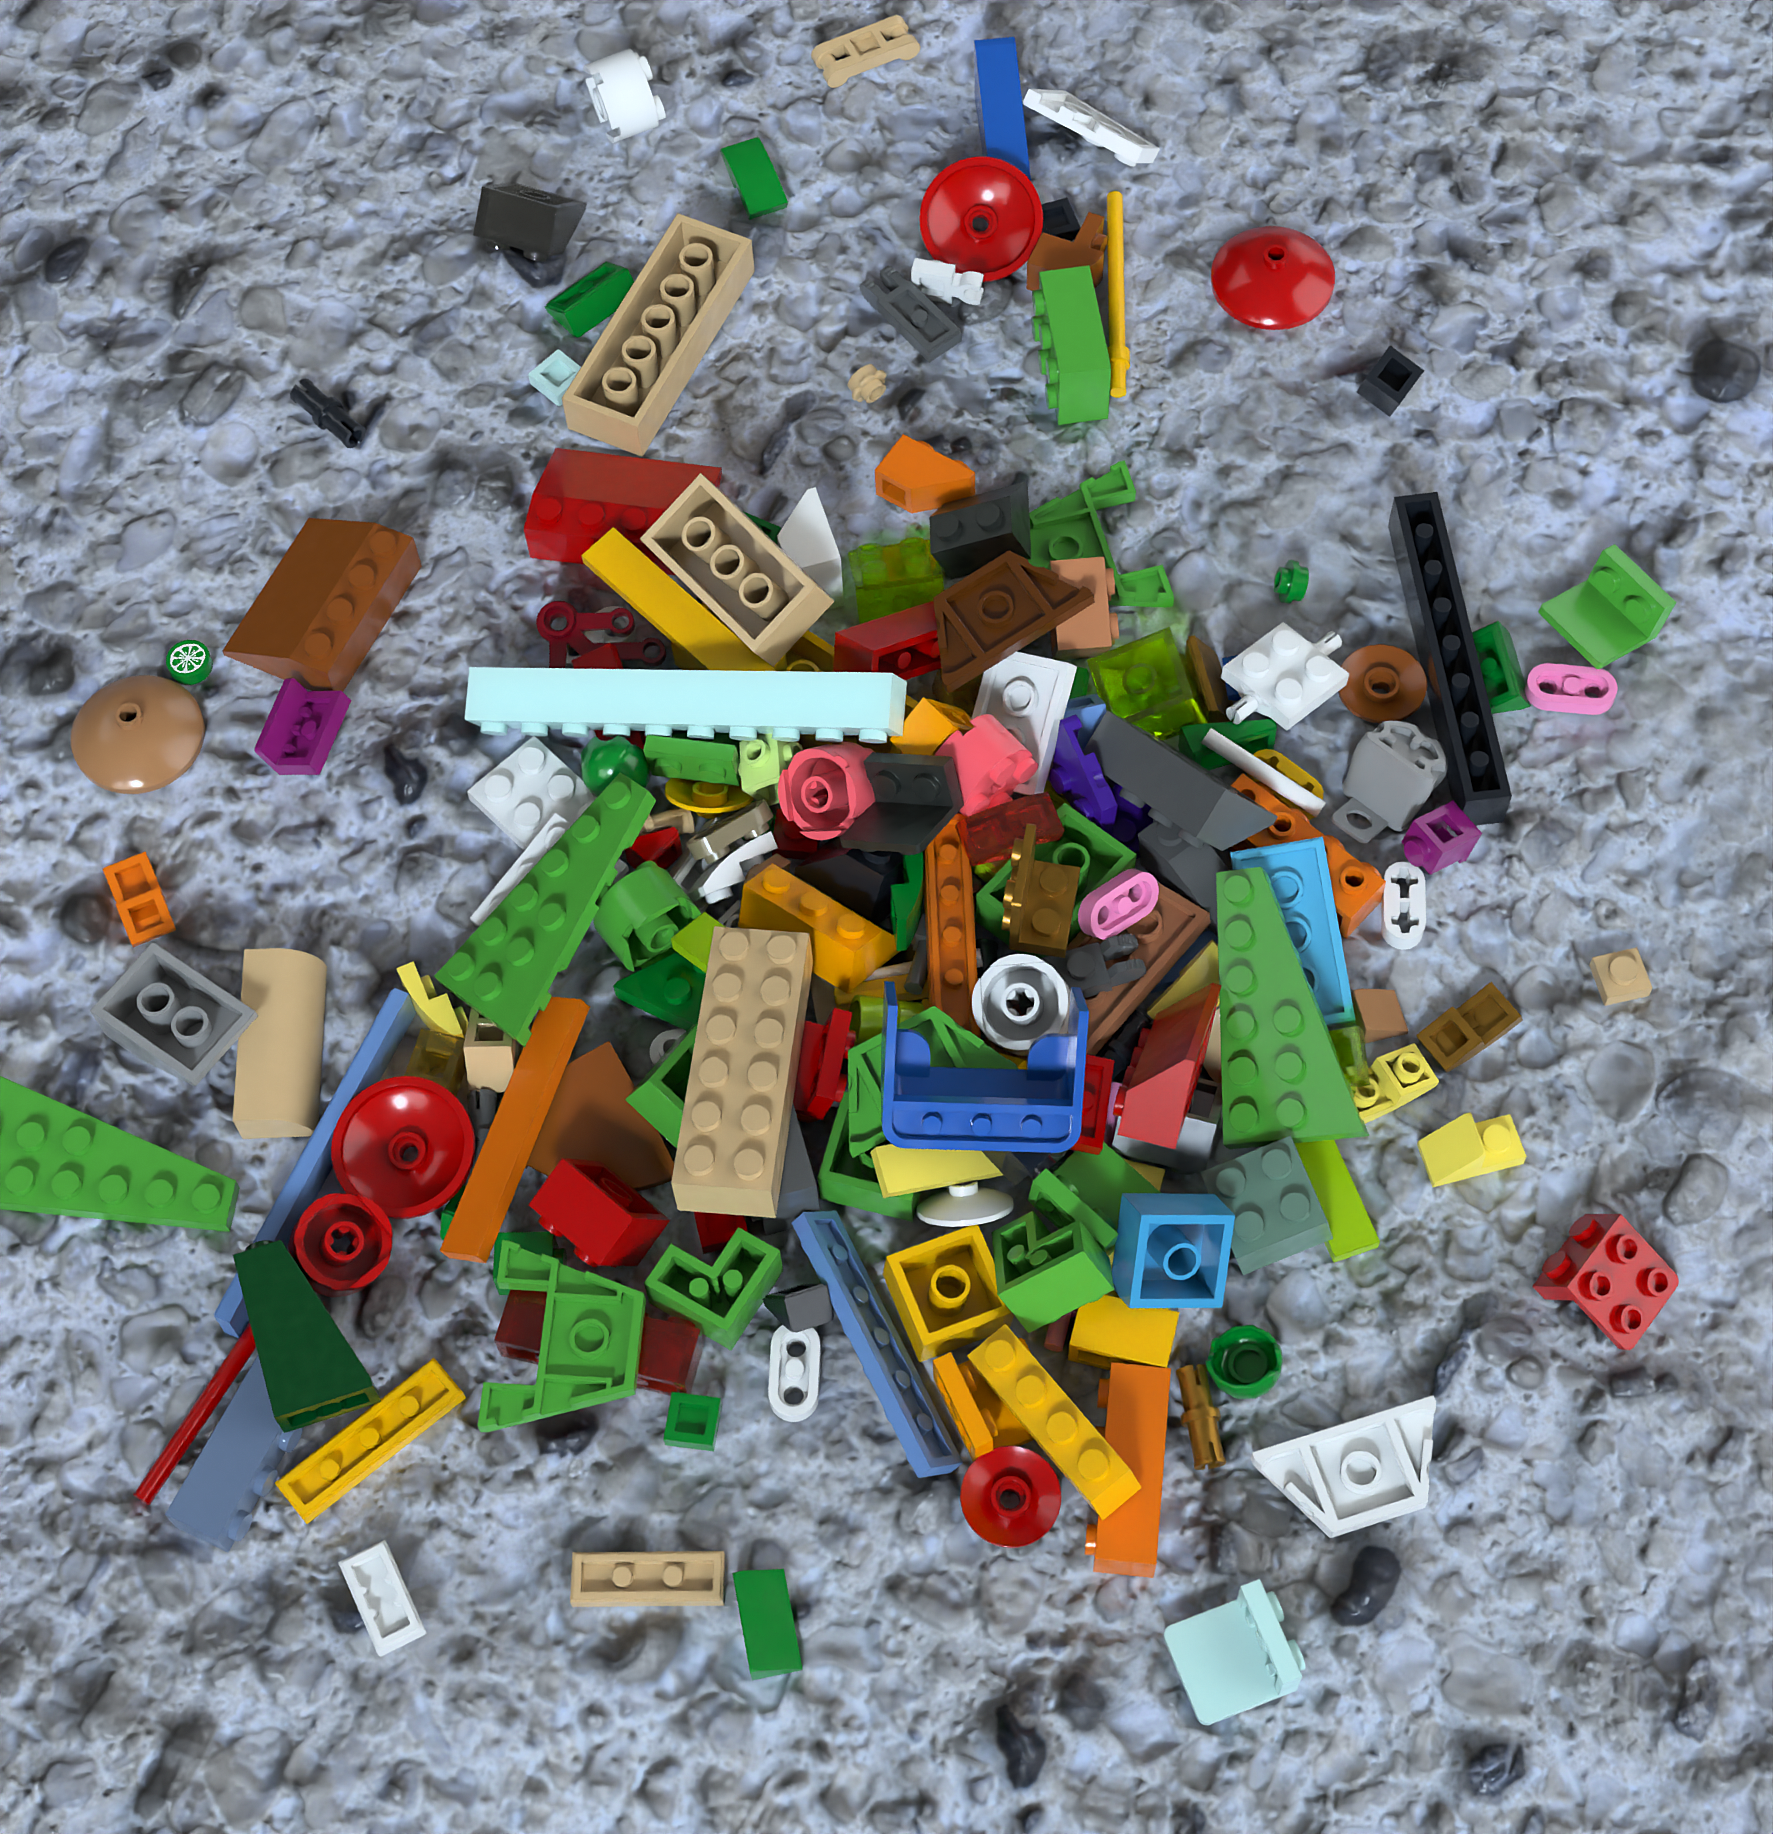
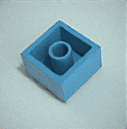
M1122 1193L1117 1228L1119 1235L1115 1243L1112 1266L1114 1291L1129 1308H1222L1235 1214L1215 1194Z

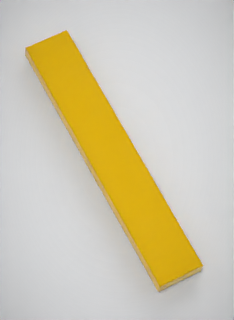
M614 527L581 555L583 563L703 670L776 671Z

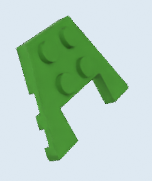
M1125 460L1110 466V472L1095 480L1091 477L1080 483L1077 491L1060 500L1059 497H1056L1029 513L1031 559L1028 561L1031 565L1048 568L1050 561L1104 556L1105 568H1113L1115 580V595H1111V601H1108V605L1167 608L1172 607L1174 604V595L1163 565L1121 575L1118 574L1096 510L1135 501L1136 490Z
M502 1240L497 1276L499 1289L546 1291L547 1299L536 1384L483 1382L478 1418L480 1432H491L636 1395L646 1305L645 1294L592 1272L586 1271L584 1273L563 1265L558 1259L543 1253L540 1256L522 1249L520 1244Z

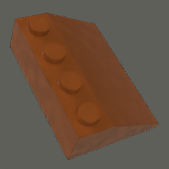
M308 518L222 650L224 656L283 680L295 678L304 688L311 691L341 690L344 692L422 567L414 538L374 522Z

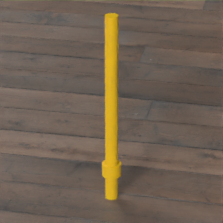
M1112 191L1107 194L1109 347H1107L1111 364L1110 395L1120 398L1126 395V371L1130 368V350L1125 345L1123 195L1118 191Z

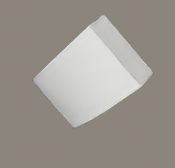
M770 831L745 843L716 861L693 884L687 896L693 902L706 898L708 905L733 896L731 887L746 880L743 873L749 871L754 865L763 863L765 861L763 856L778 848L772 832Z

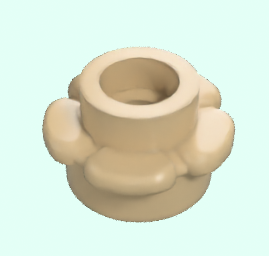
M868 364L858 369L851 376L847 384L848 388L852 391L853 400L858 402L865 400L867 403H872L879 399L886 390L884 385L886 373L883 370H877L873 364Z

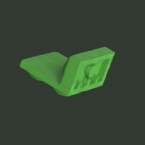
M1613 544L1601 552L1586 581L1543 603L1538 613L1596 669H1601L1655 639L1674 608L1676 601L1621 549Z
M1104 1142L1103 1149L1099 1155L1075 1150L1053 1173L1045 1168L1032 1181L1028 1201L1058 1229L1080 1219L1103 1251L1109 1256L1115 1250V1243L1119 1235L1117 1228L1122 1193L1161 1192Z

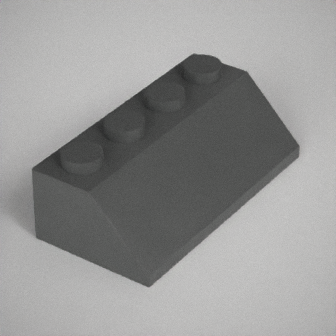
M1108 710L1082 751L1084 756L1095 753L1101 766L1103 777L1109 787L1114 788L1116 784L1122 786L1123 788L1119 792L1121 797L1140 808H1143L1145 803L1152 807L1148 812L1150 817L1168 828H1172L1174 823L1181 827L1177 835L1199 849H1202L1203 845L1207 843L1223 851L1268 828L1278 818V816L1159 737Z

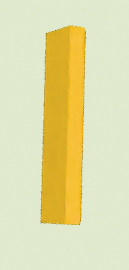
M433 1357L381 1398V1402L371 1406L277 1480L275 1485L304 1522L308 1524L466 1399L463 1391Z

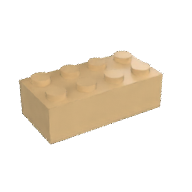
M701 473L640 538L755 654L773 667L834 603V600Z

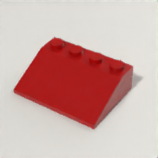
M555 448L533 491L524 525L530 558L584 564L581 555L614 527L667 575L677 576L640 538L700 473L719 488L722 467Z

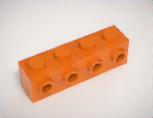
M1242 773L1231 786L1278 816L1273 825L1228 849L1235 852L1323 837L1340 935L1347 939L1381 903L1386 881L1374 866L1367 862H1360L1349 854L1337 838L1332 835H1324L1312 826L1308 818L1296 808H1288L1275 798L1268 786L1259 781L1254 782Z

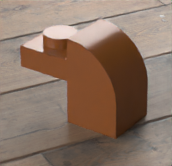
M1088 212L1074 242L1043 232L1027 262L1026 289L1031 291L1039 289V272L1090 265L1095 289L1103 279L1104 252L1108 243V236L1103 234L1104 216Z

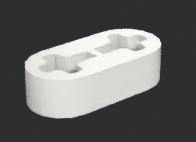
M1403 861L1392 864L1385 871L1383 879L1386 881L1381 900V931L1383 938L1389 945L1401 950L1411 949L1416 946L1422 939L1426 925L1424 873L1419 867L1412 865L1410 862ZM1398 878L1406 879L1407 885L1410 886L1407 898H1400L1399 884H1396ZM1400 913H1407V925L1411 927L1409 933H1402L1400 926L1397 925Z

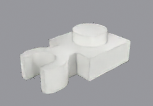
M914 259L911 269V282L930 300L952 304L953 298L957 297L968 304L979 305L981 303L984 288H981L984 279L983 274L974 271H968L963 274L955 273V265L943 263L938 260Z

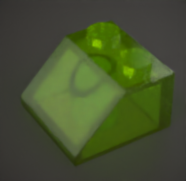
M1170 627L1087 660L1097 694L1106 703V710L1160 739L1168 740L1178 736L1180 727L1207 723L1184 652Z

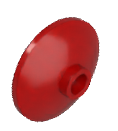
M1001 1446L979 1456L966 1471L960 1491L961 1508L968 1525L983 1540L1004 1548L1024 1547L1041 1539L1054 1525L1061 1507V1487L1053 1468L1039 1454L1023 1447ZM1004 1492H1014L1018 1496L1019 1504L1015 1508L1009 1509L1001 1504L1000 1496Z

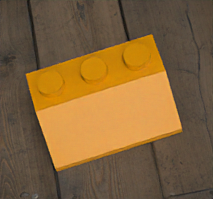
M773 863L743 885L738 927L809 933L813 957L812 972L847 994L871 976L876 969L882 967L900 952L896 950L893 934Z

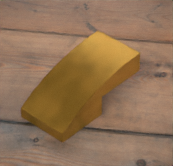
M1489 982L1457 1009L1453 1006L1419 1032L1416 1037L1447 1073L1493 1044L1522 1022L1523 1019L1496 986Z

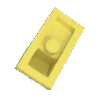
M1471 1112L1465 1113L1422 1138L1417 1143L1432 1187L1522 1165L1527 1157L1510 1114L1475 1123Z

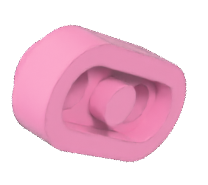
M1544 663L1534 667L1530 671L1525 685L1527 700L1538 709L1598 715L1608 711L1612 707L1618 691L1615 678L1604 669ZM1540 689H1549L1554 694L1544 693ZM1585 693H1594L1598 698H1589Z
M1127 869L1090 892L1083 899L1078 912V922L1081 930L1087 935L1106 940L1116 936L1148 915L1158 900L1159 887L1156 878L1144 871Z

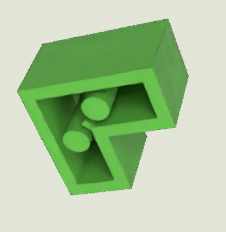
M1031 1211L991 1232L997 1295L1028 1333L1046 1324L1054 1323L1063 1315L1087 1303L1095 1302L1114 1290L1110 1258L1080 1219L1051 1234L1036 1213Z
M739 1227L712 1267L670 1243L644 1282L649 1303L725 1348L732 1350L762 1305L763 1298H766L765 1295L769 1294L782 1274L780 1250Z

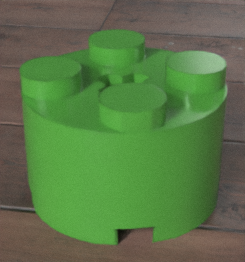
M646 861L640 864L634 872L612 884L611 887H603L595 902L599 909L593 918V923L596 931L628 970L634 971V967L644 969L677 953L673 949L671 938L700 916L701 912L665 869L658 867L653 861Z

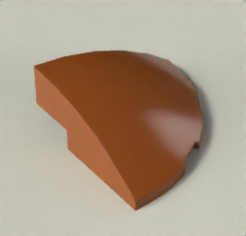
M610 1041L567 1064L525 1169L530 1166L549 1177L562 1158L602 1162L635 1191L647 1190L672 1181L674 1162L658 1130L625 1100L635 1086Z

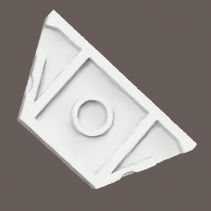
M1434 1395L1264 1448L1252 1452L1251 1461L1253 1466L1329 1538L1425 1508L1428 1502L1430 1480L1428 1476L1432 1457V1430L1436 1400Z

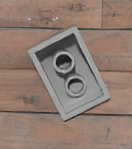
M154 942L146 948L90 1010L106 1036L139 1059L193 1086H196L258 1017L256 1011Z

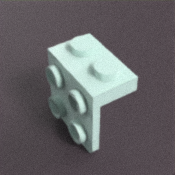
M1260 1579L1241 1586L1236 1600L1172 1624L1165 1629L1164 1641L1198 1721L1203 1725H1211L1295 1692L1302 1679L1300 1671L1305 1669L1302 1653L1294 1639L1286 1640L1279 1622L1284 1621L1280 1603L1273 1591L1265 1592Z

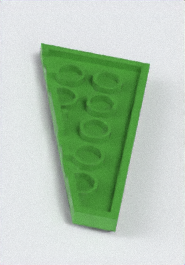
M0 1076V1209L230 1232L240 1189L236 1180Z

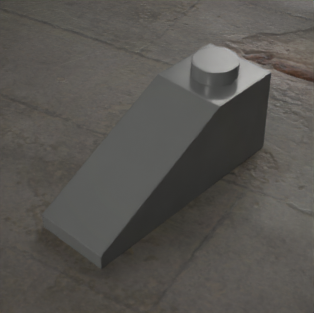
M1158 821L1153 822L1138 833L1141 866L1162 885L1209 912L1211 923L1207 928L1218 937L1216 872L1229 871V869L1209 844L1205 843L1202 849H1199L1180 838L1177 834L1181 827L1174 823L1172 828H1168Z

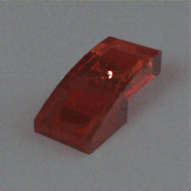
M1048 791L986 809L957 822L955 825L971 866L1011 858L1015 838L1024 839L1027 823L1036 825L1035 845L1059 840L1065 831Z

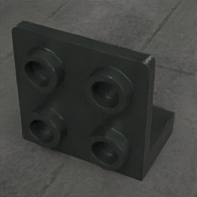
M872 752L863 762L867 777L874 791L875 802L840 837L841 845L843 848L860 849L863 852L880 850L900 852L903 855H914L924 851L964 806L953 758L949 756Z

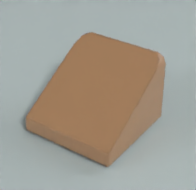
M1363 988L1352 990L1351 997L1355 1023L1362 1044L1408 1034V1028L1395 990Z

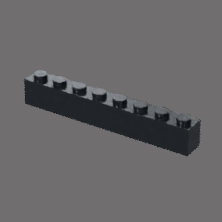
M1438 492L1397 496L1393 500L1388 529L1420 665L1427 679V695L1438 741L1443 744L1447 754L1448 769L1446 776L1452 801L1458 805L1475 826L1504 822L1512 794Z

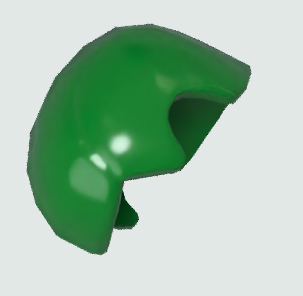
M617 735L608 741H601L598 737H594L582 750L581 776L584 784L593 796L598 797L619 773L624 774L644 788L647 786L650 776V765L647 763L642 748L631 744L621 735Z
M1254 1325L1233 1326L1212 1339L1208 1359L1205 1363L1211 1378L1220 1391L1236 1399H1256L1267 1394L1276 1385L1281 1375L1283 1355L1280 1345L1277 1344L1276 1339L1269 1332Z

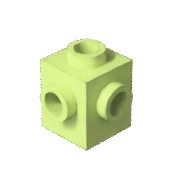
M758 733L757 740L739 742L740 764L738 772L741 778L742 791L756 800L765 799L768 806L779 803L778 782L782 771L788 768L793 760L791 758L796 753L803 751V748L797 741L772 739V734Z

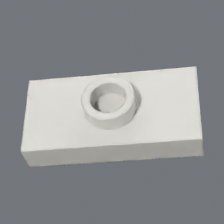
M385 1540L338 1562L376 1652L380 1657L427 1634Z

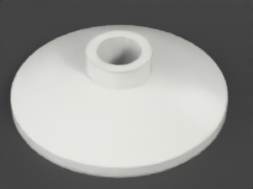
M976 1180L950 1185L948 1190L936 1193L925 1199L917 1206V1216L921 1221L932 1225L950 1227L971 1226L995 1221L1012 1212L1014 1203L1013 1198L1004 1192L978 1187Z

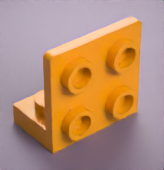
M1018 1338L1023 1343V1345L1029 1350L1025 1340L1023 1338ZM951 1352L933 1360V1379L973 1462L979 1456L993 1451L994 1448L1001 1446L1019 1447L1034 1440L980 1376L970 1360L957 1365Z

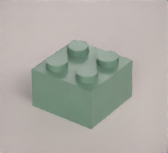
M1291 1135L1200 1172L1208 1193L1215 1194L1235 1214L1231 1248L1243 1275L1333 1239L1327 1218Z

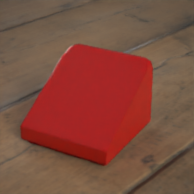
M675 827L637 837L632 847L625 849L627 862L636 869L646 861H653L658 867L666 870L682 855L679 831Z

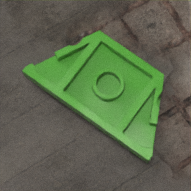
M932 1006L897 1025V1029H912L926 1038L930 1047V1067L1018 1069L1015 1063L1009 1059L1007 1060L975 1034L964 1029L936 1006ZM882 1033L848 1050L849 1152L852 1158L888 1141L883 1133L881 1122Z

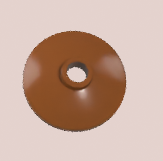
M1384 644L1365 646L1351 653L1341 665L1349 673L1346 686L1338 691L1339 697L1349 711L1363 720L1379 724L1384 721H1402L1413 715L1424 701L1427 691L1425 672L1420 663L1411 654L1398 647ZM1383 689L1387 692V694H1379L1374 692L1373 690Z

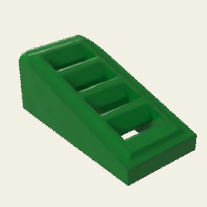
M1273 719L1241 721L1240 724L1219 722L1180 727L1179 751L1209 771L1232 764L1201 743L1211 728L1252 755L1263 749L1273 750L1277 732V724Z

